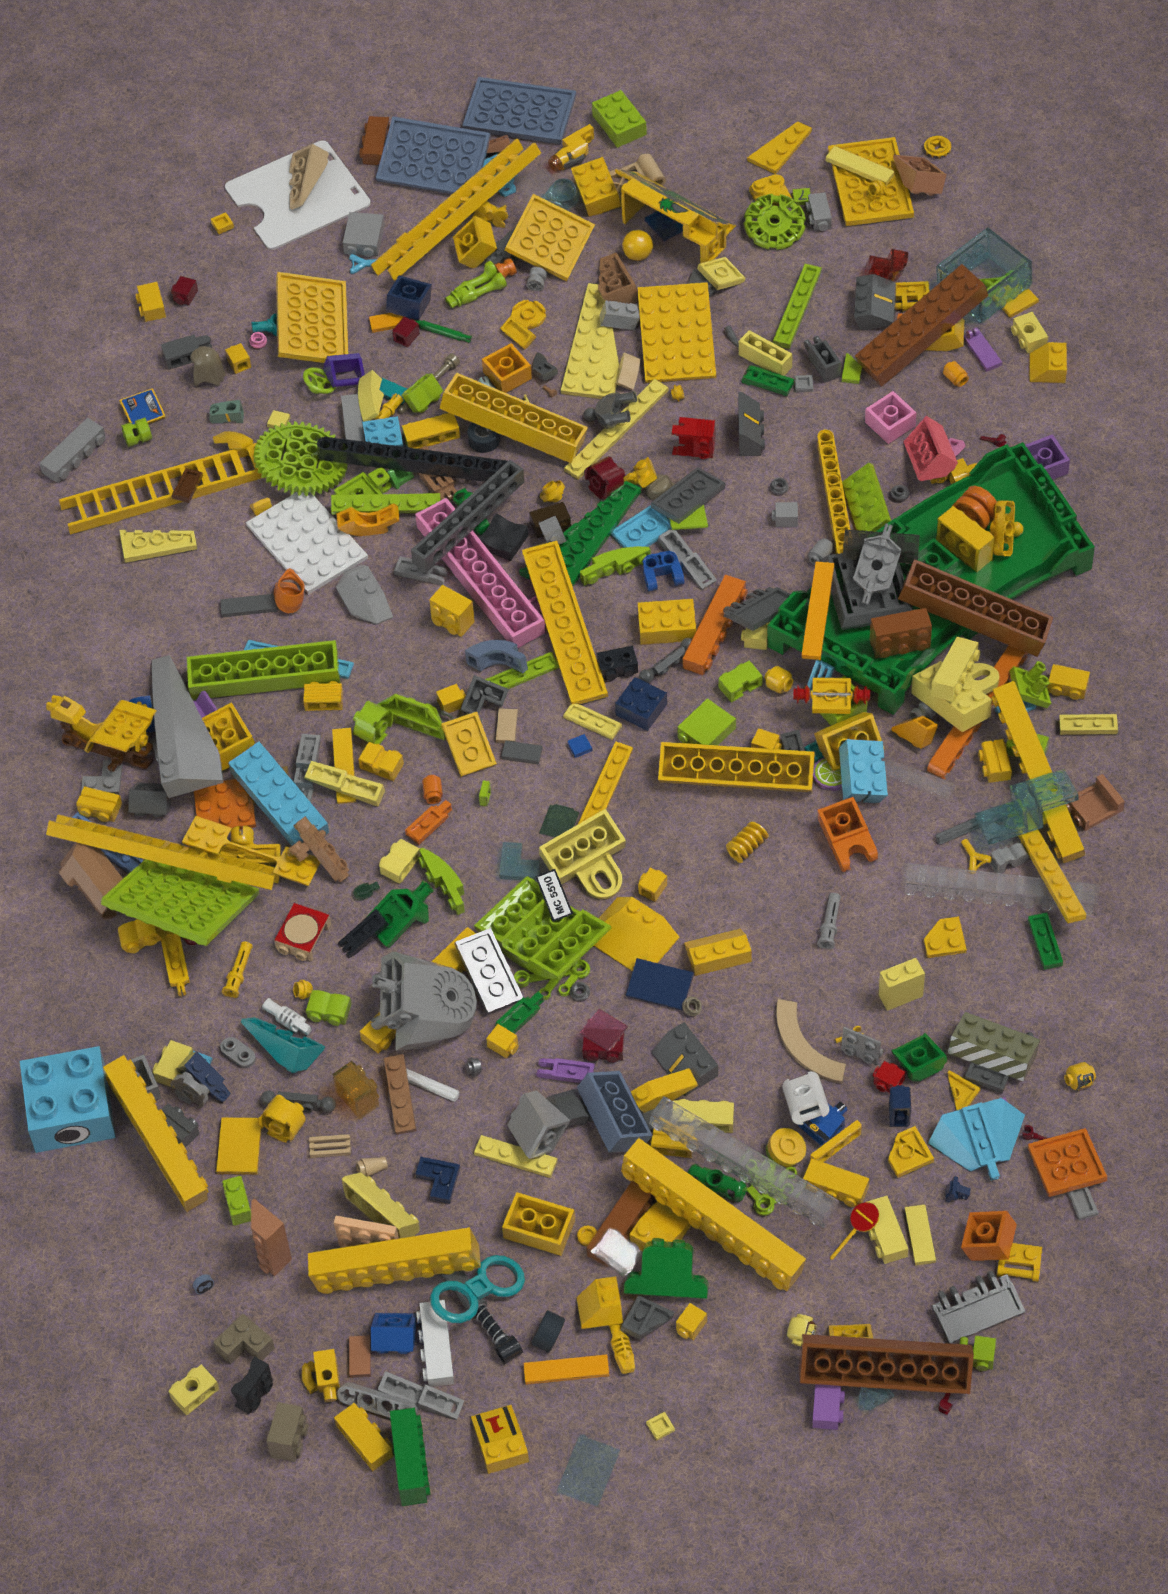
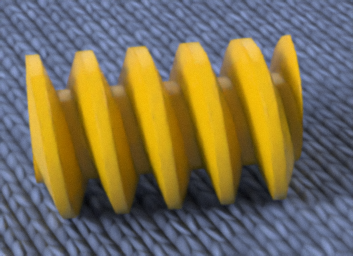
M749 822L741 832H738L726 844L727 852L738 863H743L742 858L747 859L748 853L752 854L753 848L757 849L759 847L758 843L762 844L764 842L763 838L768 839L769 835L758 823Z

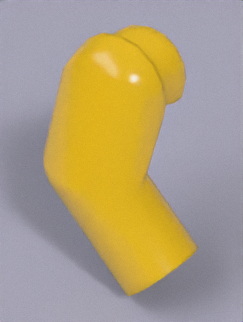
M313 1361L304 1363L301 1367V1380L310 1394L318 1390V1386L311 1374L316 1371Z

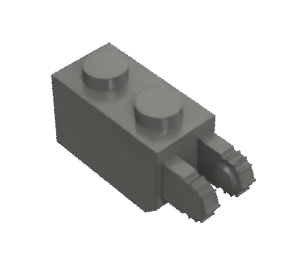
M191 335L161 344L163 357L168 369L193 363L190 359L192 352L201 346L212 348L210 344L211 338L206 335L200 337Z
M814 336L813 345L808 339L804 340V347L809 353L808 358L824 382L841 376V361L826 340L822 341L819 336Z

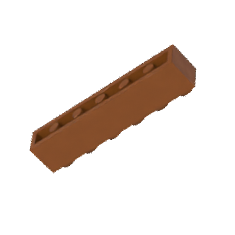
M632 1180L587 1246V1256L606 1267H609L612 1262L616 1263L620 1256V1249L622 1246L626 1247L630 1242L629 1234L639 1219L652 1207L651 1203L655 1196L641 1190L639 1185Z

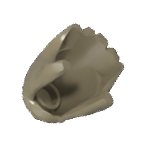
M206 346L195 349L190 357L194 364V386L198 387L203 382L214 384L217 387L220 386V382L224 380L226 375L217 351Z

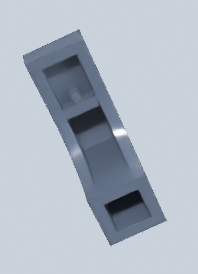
M489 640L477 643L465 650L467 664L480 672L486 667L496 664L510 666L521 673L528 670L526 656L518 652L517 644L510 641Z

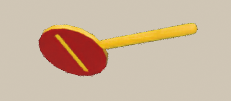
M863 1202L853 1209L850 1221L854 1229L830 1256V1260L837 1256L857 1230L867 1232L877 1225L880 1213L874 1204Z

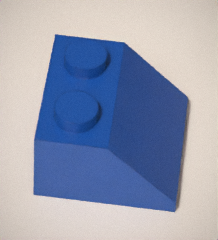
M375 1313L371 1325V1351H376L380 1354L388 1353L389 1351H397L400 1354L413 1352L417 1313Z

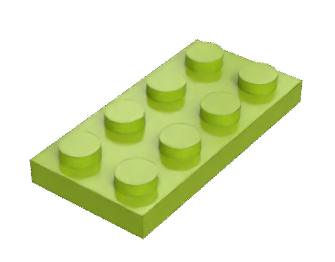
M867 463L842 481L859 539L864 540L891 521L873 464Z

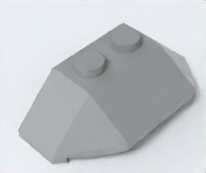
M361 564L345 571L336 586V590L352 616L372 622L375 625L393 618L385 594L368 566Z

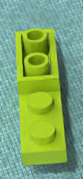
M642 546L626 547L593 557L592 565L580 571V581L585 586L596 583L603 576H610L615 570L619 575L629 573L633 568L643 565V559L651 555V549Z
M420 848L418 861L421 868L425 867L427 870L425 874L428 882H433L435 888L440 886L443 895H448V904L451 910L455 909L457 915L464 913V903L460 897L464 895V887L457 874L439 856L425 848Z

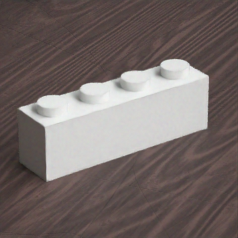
M439 1300L442 1307L446 1309L445 1300ZM430 1302L420 1303V1311H416L418 1324L422 1323V1330L418 1331L420 1343L424 1342V1349H420L422 1362L426 1361V1368H422L424 1381H428L430 1387L454 1384L447 1321L435 1314Z

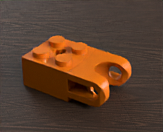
M854 797L817 810L819 824L842 872L851 869L849 858L854 853L864 854L869 862L878 860L877 848Z

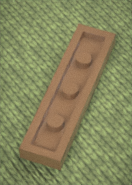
M400 1054L384 1058L396 1134L415 1132L417 1129L405 1056Z

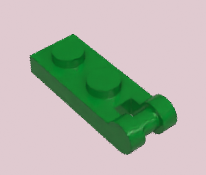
M752 365L748 366L747 374L743 375L741 382L744 384L754 385L784 396H788L794 385L793 378Z

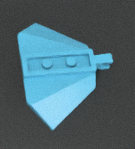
M1002 1098L967 1106L961 1110L943 1114L928 1144L970 1172L987 1166L990 1180H996L1000 1177L996 1163L1010 1160L1025 1115Z

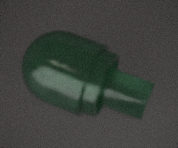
M377 881L370 885L368 882L354 888L353 895L357 900H365L373 895V891L380 889Z

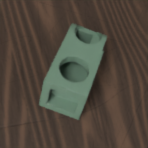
M234 400L212 404L209 412L210 422L224 423L236 421V423H244V409L241 401Z

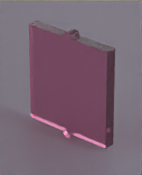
M598 1009L593 1017L587 1020L588 1023L580 1031V1035L609 1051L617 1041H620L621 1035L628 1026Z

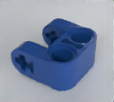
M665 551L648 555L643 559V575L648 592L658 590L656 577L666 574L672 575L675 586L685 584L683 571L676 553Z

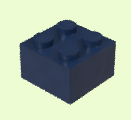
M399 275L387 294L386 312L419 320L431 301L432 284Z
M634 677L616 701L615 714L648 731L667 705V692Z

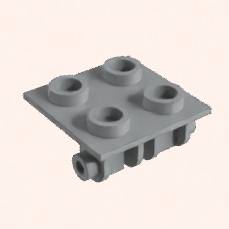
M843 1028L841 1050L848 1056H856L868 1064L878 1065L879 1056L881 1057L884 1049H881V1042L849 1028Z

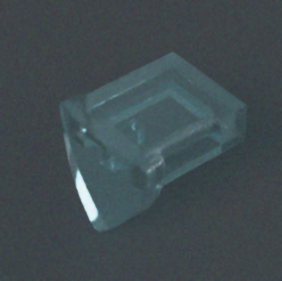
M862 1387L859 1394V1409L870 1410L876 1408L881 1404L889 1402L894 1397V1394L889 1389Z

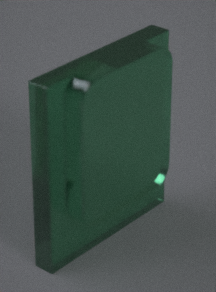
M558 804L550 805L539 834L556 838L575 826L579 812L574 811L573 808Z

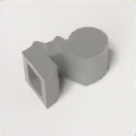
M1016 843L1009 848L1006 846L1003 849L998 848L991 852L992 861L990 865L996 874L1000 875L1005 872L1007 864L1010 863L1015 868L1025 863L1029 859V855L1021 843Z

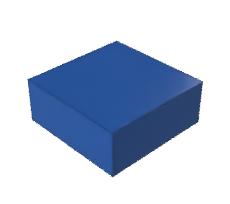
M585 734L567 741L575 758L593 751Z

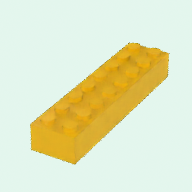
M459 373L455 374L443 392L439 408L569 463H572L583 445L588 429L587 426Z
M661 742L658 781L659 783L812 793L815 752Z
M123 1055L103 1066L105 1080L185 1211L188 1212L208 1200V1185L203 1176L199 1178L198 1169L192 1159L188 1160L187 1150L183 1143L178 1144L177 1134L172 1126L168 1127L167 1118L162 1109L157 1110L158 1108L155 1104L157 1102L151 1092L147 1093L146 1083L141 1076L137 1077L134 1063L131 1059L127 1060Z
M470 1227L308 1253V1276L318 1292L329 1294L336 1290L348 1291L355 1287H371L374 1284L380 1283L391 1284L399 1280L411 1281L418 1277L430 1278L437 1274L449 1275L456 1271H472L475 1268H481L479 1243Z

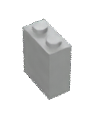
M349 212L343 239L344 254L365 255L367 257L378 256L385 226L384 215Z

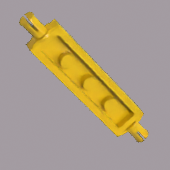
M160 928L162 935L161 943L170 986L177 987L178 996H182V989L183 996H185L186 990L184 985L190 983L181 937Z

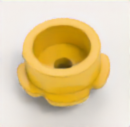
M674 385V389H671L672 397L680 402L681 399L685 398L681 385Z

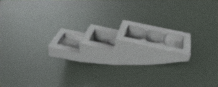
M302 734L296 759L294 783L311 802L315 783L306 780L304 777L311 761L318 763L321 735Z

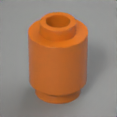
M436 775L426 776L422 780L424 799L428 804H437L441 802L443 797L441 778Z

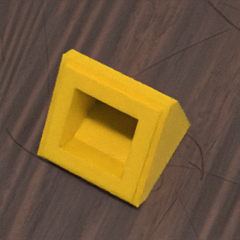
M267 497L250 504V507L254 514L258 516L271 508L272 505L270 498Z

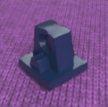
M954 1176L946 1188V1202L950 1203L951 1200L957 1201L958 1199L967 1200L970 1196L971 1188L960 1185L958 1177Z

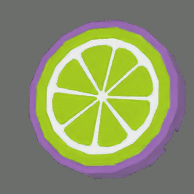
M825 758L820 759L814 766L813 779L815 783L825 790L837 791L842 789L841 768L834 771Z

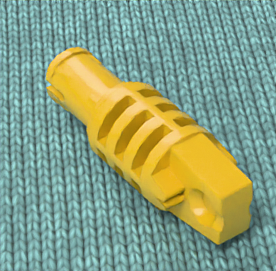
M622 1324L608 1325L612 1334L611 1346L622 1374L634 1372V1354L629 1337L620 1331Z

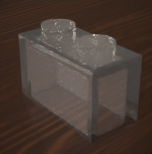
M612 1228L607 1229L591 1250L593 1254L623 1277L631 1271L643 1253L635 1243L628 1242L618 1230Z

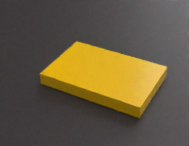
M478 712L441 723L460 777L497 765Z
M221 1118L217 1174L258 1175L262 1130L258 1122L259 1118Z

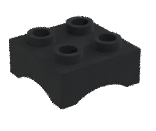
M495 514L489 527L479 539L490 553L512 561L528 537V526L513 523L503 516Z
M257 1357L252 1359L247 1375L240 1382L234 1384L231 1389V1393L237 1400L235 1407L247 1414H250L252 1410H256L261 1403L260 1398L264 1393L267 1394L273 1386L269 1364Z

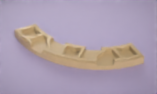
M778 999V1029L780 1037L790 1055L802 1067L817 1073L820 1078L842 1084L846 1064L833 1061L812 1048L802 1035L798 1025L797 1002Z

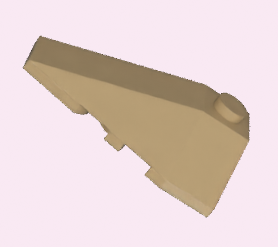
M314 144L292 154L289 173L292 174L290 179V185H292L290 209L292 210L304 204L328 164L329 152Z

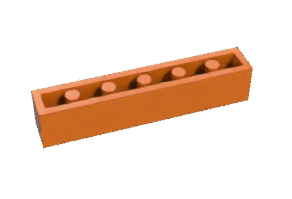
M728 575L724 576L682 659L683 669L704 675L706 670H710L713 662L712 657L713 655L717 656L720 648L719 643L720 641L724 642L727 635L726 629L727 627L731 628L733 624L732 620L724 617L723 610L726 606L730 607L733 602L740 603L741 600H745L748 593L746 581Z

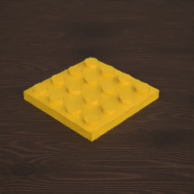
M533 194L504 251L567 281L595 224Z

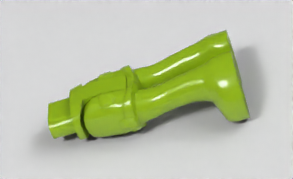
M488 261L484 265L483 274L472 280L462 282L454 291L450 292L449 296L445 297V301L450 308H454L457 305L460 307L477 300L479 296L507 287V283L503 275L497 273L495 265ZM490 281L489 283L483 285L482 287H479V288L475 289V287H477V286H479V285H482V284H484V283Z

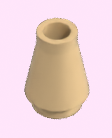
M385 1157L361 1158L360 1161L356 1162L357 1172H361L366 1177L388 1168Z

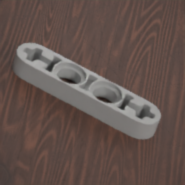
M344 1383L337 1392L338 1399L342 1403L348 1405L355 1403L358 1408L363 1407L364 1410L389 1418L390 1411L415 1407L416 1415L418 1413L417 1406L409 1400L354 1383ZM346 1389L349 1390V1394H351L350 1397H348L347 1393L344 1392ZM363 1395L371 1396L372 1404L365 1403ZM389 1401L392 1404V1410H386L382 1402Z

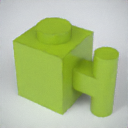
M975 1336L974 1346H972L974 1353L973 1367H976L977 1370H993L996 1338ZM960 1337L959 1344L968 1345V1338Z

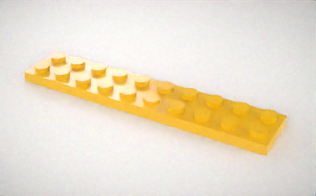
M558 541L523 549L522 555L571 704H583L608 697V692Z

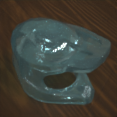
M563 178L556 180L541 198L567 210L577 204L579 192L572 181Z

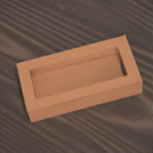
M370 1335L349 1336L350 1378L371 1377Z

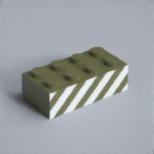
M965 1012L951 1036L948 1054L1024 1081L1037 1056L1040 1039Z

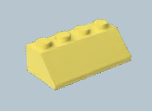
M360 1172L342 1178L345 1197L374 1223L396 1226L399 1238L412 1237L420 1231L419 1220L413 1214L409 1215L404 1211L405 1209L400 1202H394L385 1189H379L370 1176L366 1177Z

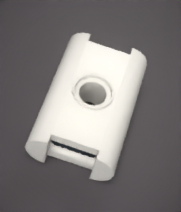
M810 1071L807 1075L790 1081L789 1079L784 1081L782 1088L794 1123L802 1125L804 1121L819 1116L825 1117L829 1113L828 1102L817 1073Z

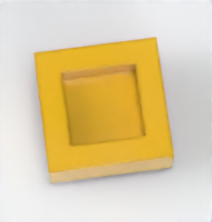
M226 212L211 218V224L218 234L234 228V224Z

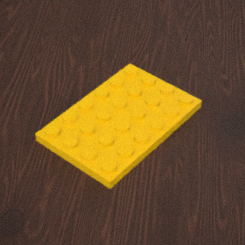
M895 137L828 146V154L836 146L894 171V176L885 187L884 194L880 197L871 196L868 191V185L872 180L831 163L846 226L914 218L909 190L904 186L893 159L894 155H900Z
M277 272L278 357L325 363L327 356L348 354L346 281Z
M708 282L637 287L645 383H651L654 379L659 382L716 378Z

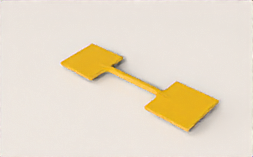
M195 816L182 840L183 844L218 855L221 848L227 845L274 861L277 865L272 874L306 886L310 885L320 865V861L316 856L310 854L299 862L294 855L290 854L288 851L289 847H285L281 856L274 857L230 842L227 837L232 828Z

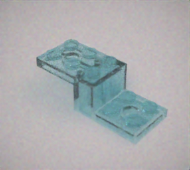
M1061 769L1009 786L1011 802L975 813V819L988 845L1043 828V811L1079 800V795L1065 769ZM1053 788L1058 789L1055 792L1050 791ZM997 822H1004V824H1002V825H998V824H996V823H997Z

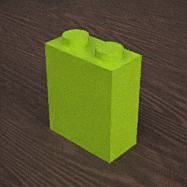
M707 698L677 726L678 738L682 743L719 745L736 729V718Z

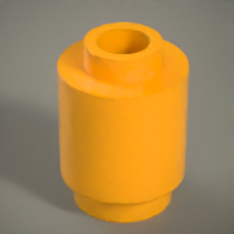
M956 361L948 362L944 366L943 375L955 386L962 387L968 382V373Z

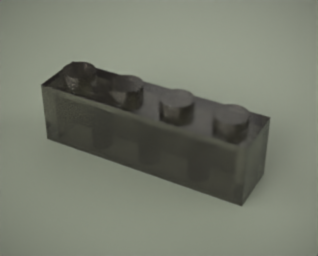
M845 529L843 559L859 560L864 539L880 536L883 532ZM890 533V539L901 548L898 563L912 564L914 559L918 560L920 535Z

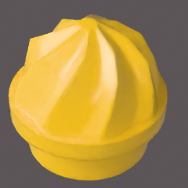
M873 180L868 185V191L871 196L880 197L884 194L886 185L881 180Z
M299 980V982L294 983L293 993L296 998L305 999L310 997L313 990L310 982Z

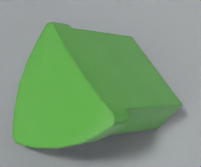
M392 469L386 471L390 476L389 482L395 489H399L401 485L414 478L412 472Z

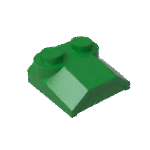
M926 1033L891 1050L894 1057L906 1070L907 1077L911 1081H921L941 1071L947 1062L946 1054Z

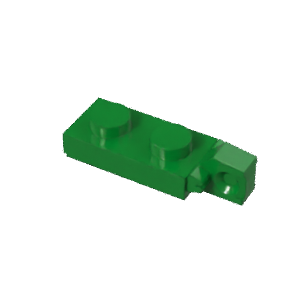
M537 991L531 998L528 996L526 998L523 997L496 1021L495 1026L499 1024L515 1034L540 1010L539 1005L544 1002V996Z

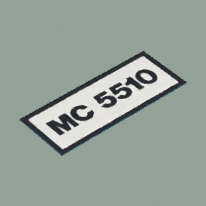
M556 869L535 876L553 922L572 915L573 912Z

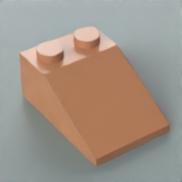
M893 156L902 182L911 193L920 194V192H924L931 196L942 194L947 174L924 157Z

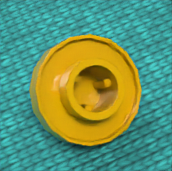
M560 480L548 482L543 486L540 498L543 502H558L563 497L565 485Z

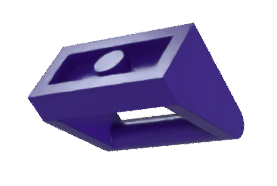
M359 353L326 357L323 370L332 387L359 385V379L365 375L362 358ZM355 371L358 377L337 380L335 373Z

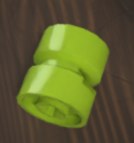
M145 417L135 420V424L129 422L121 425L128 447L137 445L139 441L146 442L152 440V434ZM136 429L138 436H134L132 430Z

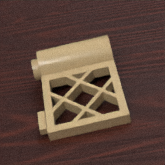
M642 154L637 162L619 169L626 171L636 169L638 173L662 186L666 183L664 175L651 154ZM614 169L609 173L612 179L615 177L622 178L620 183L614 182L615 187L617 186L616 190L619 199L622 201L619 191L626 178L615 173Z

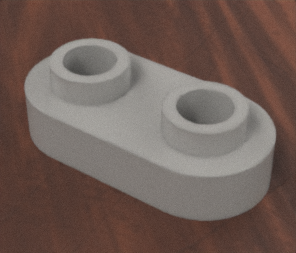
M233 1037L222 1041L220 1048L225 1057L241 1068H250L254 1065L256 1057L253 1050Z

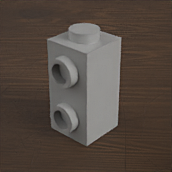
M826 193L809 194L808 202H805L806 212H810L809 224L813 225L814 231L831 229L832 217Z

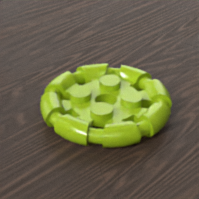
M773 194L760 196L745 211V222L743 223L745 232L749 238L754 240L756 245L764 249H786L792 246L793 242L798 241L805 231L804 222H806L804 211L800 205L795 203V200L782 194L780 196ZM772 202L779 203V206H772ZM772 218H777L779 222L777 224H773L770 222V220Z

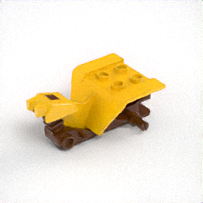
M53 695L51 697L52 703H46V710L50 711L51 718L61 721V729L65 731L62 734V743L66 746L84 749L87 753L94 752L112 758V762L107 767L109 771L112 770L114 772L117 766H120L123 762L142 769H147L152 764L154 758L149 753L152 751L153 745L148 743L146 729L151 724L157 710L120 700L104 722L93 724L83 717L86 713L83 706L66 696Z

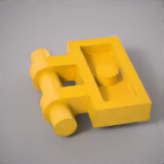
M929 281L896 283V301L901 300L902 302L895 303V310L907 311L929 292ZM907 300H917V302H908Z

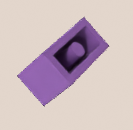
M815 1384L812 1428L838 1430V1423H843L844 1410L839 1409L840 1403L844 1404L845 1391H841V1386Z

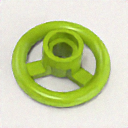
M312 367L304 371L303 380L311 392L315 394H329L336 389V387L332 386L324 389L325 383L330 382L323 369ZM314 373L321 374V375H323V376L326 377V378H322V377H320V376H317V375L314 374Z

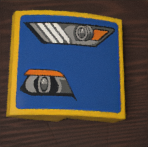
M153 388L119 400L128 422L135 424V420L144 417L148 424L166 418Z

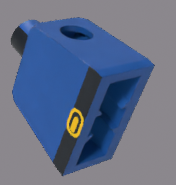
M838 1102L834 1107L828 1104L829 1113L825 1117L819 1116L804 1121L802 1125L798 1126L820 1146L824 1145L845 1127V1118L842 1115L848 1109L842 1102Z

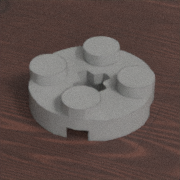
M184 1072L182 1075L178 1074L171 1081V1088L174 1085L176 1088L174 1093L182 1101L188 1104L192 1101L199 1105L197 1108H202L208 1101L207 1094L209 1089L205 1085L196 1082L191 1074Z

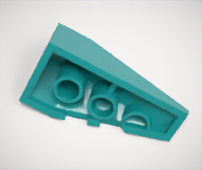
M255 1017L241 1019L244 1027L289 1072L297 1073L298 1071L307 1070L325 1049L324 1045L305 1036L303 1039L292 1037L294 1032L290 1030H276V1025Z

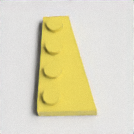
M119 530L125 563L197 549L194 531L170 530L169 533H162L161 530H153V532H143L142 530L126 532V530Z

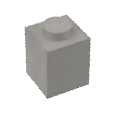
M797 502L775 503V510H772V521H776V527H798Z
M556 516L539 523L547 543L558 541V544L566 542Z

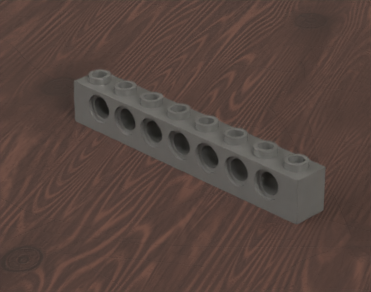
M511 460L504 464L411 549L412 563L424 572L430 570L524 483V469Z

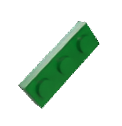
M1048 913L1028 916V923L1043 969L1063 966V959Z

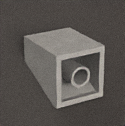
M537 1090L524 1093L519 1099L520 1103L517 1109L511 1113V1119L507 1126L525 1155L531 1159L551 1153L571 1120Z

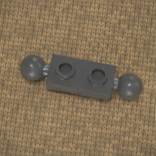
M683 639L679 648L671 651L649 669L642 670L639 673V679L651 683L655 674L662 675L669 670V665L679 663L683 659L681 656L686 653L692 639Z
M269 1090L263 1092L260 1098L261 1103L264 1106H268L276 1094ZM278 1091L277 1094L282 1095L292 1103H299L304 1108L303 1111L308 1113L313 1110L318 1111L319 1108L329 1113L336 1107L335 1100L329 1096L319 1100L318 1095Z

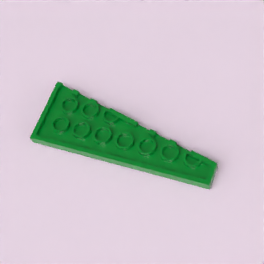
M624 481V485L612 492L606 500L600 501L593 511L587 512L581 521L575 522L563 533L566 542L559 544L572 587L580 578V571L588 567L592 558L596 556L640 495L641 487ZM527 567L521 568L519 575L531 580Z

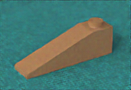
M617 252L600 258L598 291L603 300L608 302L616 301L618 303L624 302L625 304L638 303L636 285Z

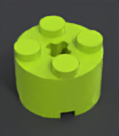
M367 701L362 710L357 711L353 717V721H355L353 735L367 742L381 744L387 736L385 731L388 726L392 727L393 712L371 701Z

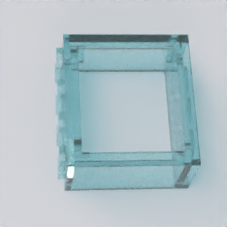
M988 227L936 266L937 285L961 264L969 271H972L987 258H990L1002 269L1010 273L987 291L989 296L969 312L980 323L989 319L996 311L1002 309L1007 302L1015 299L1021 292L1027 290L1032 285V261Z

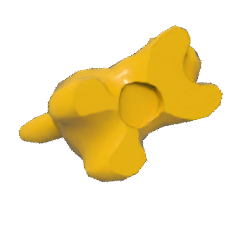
M486 201L474 211L472 218L477 216L491 222L495 227L505 228L506 224L503 221L508 219L509 215L506 205L499 208Z

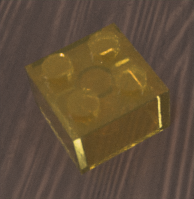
M350 1061L333 1073L335 1090L355 1115L362 1119L379 1107V1095L376 1090L378 1086L373 1079H368L365 1076L366 1073L360 1065L357 1066L353 1061Z

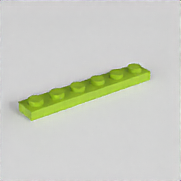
M804 264L773 339V343L777 346L787 349L791 348L820 277L822 267Z
M440 493L331 495V514H337L350 507L359 512L371 513L393 503L398 506L399 514L418 513L441 501Z

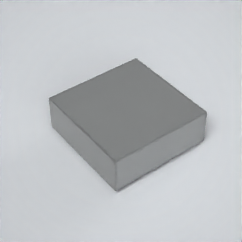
M812 375L794 376L795 392H813Z

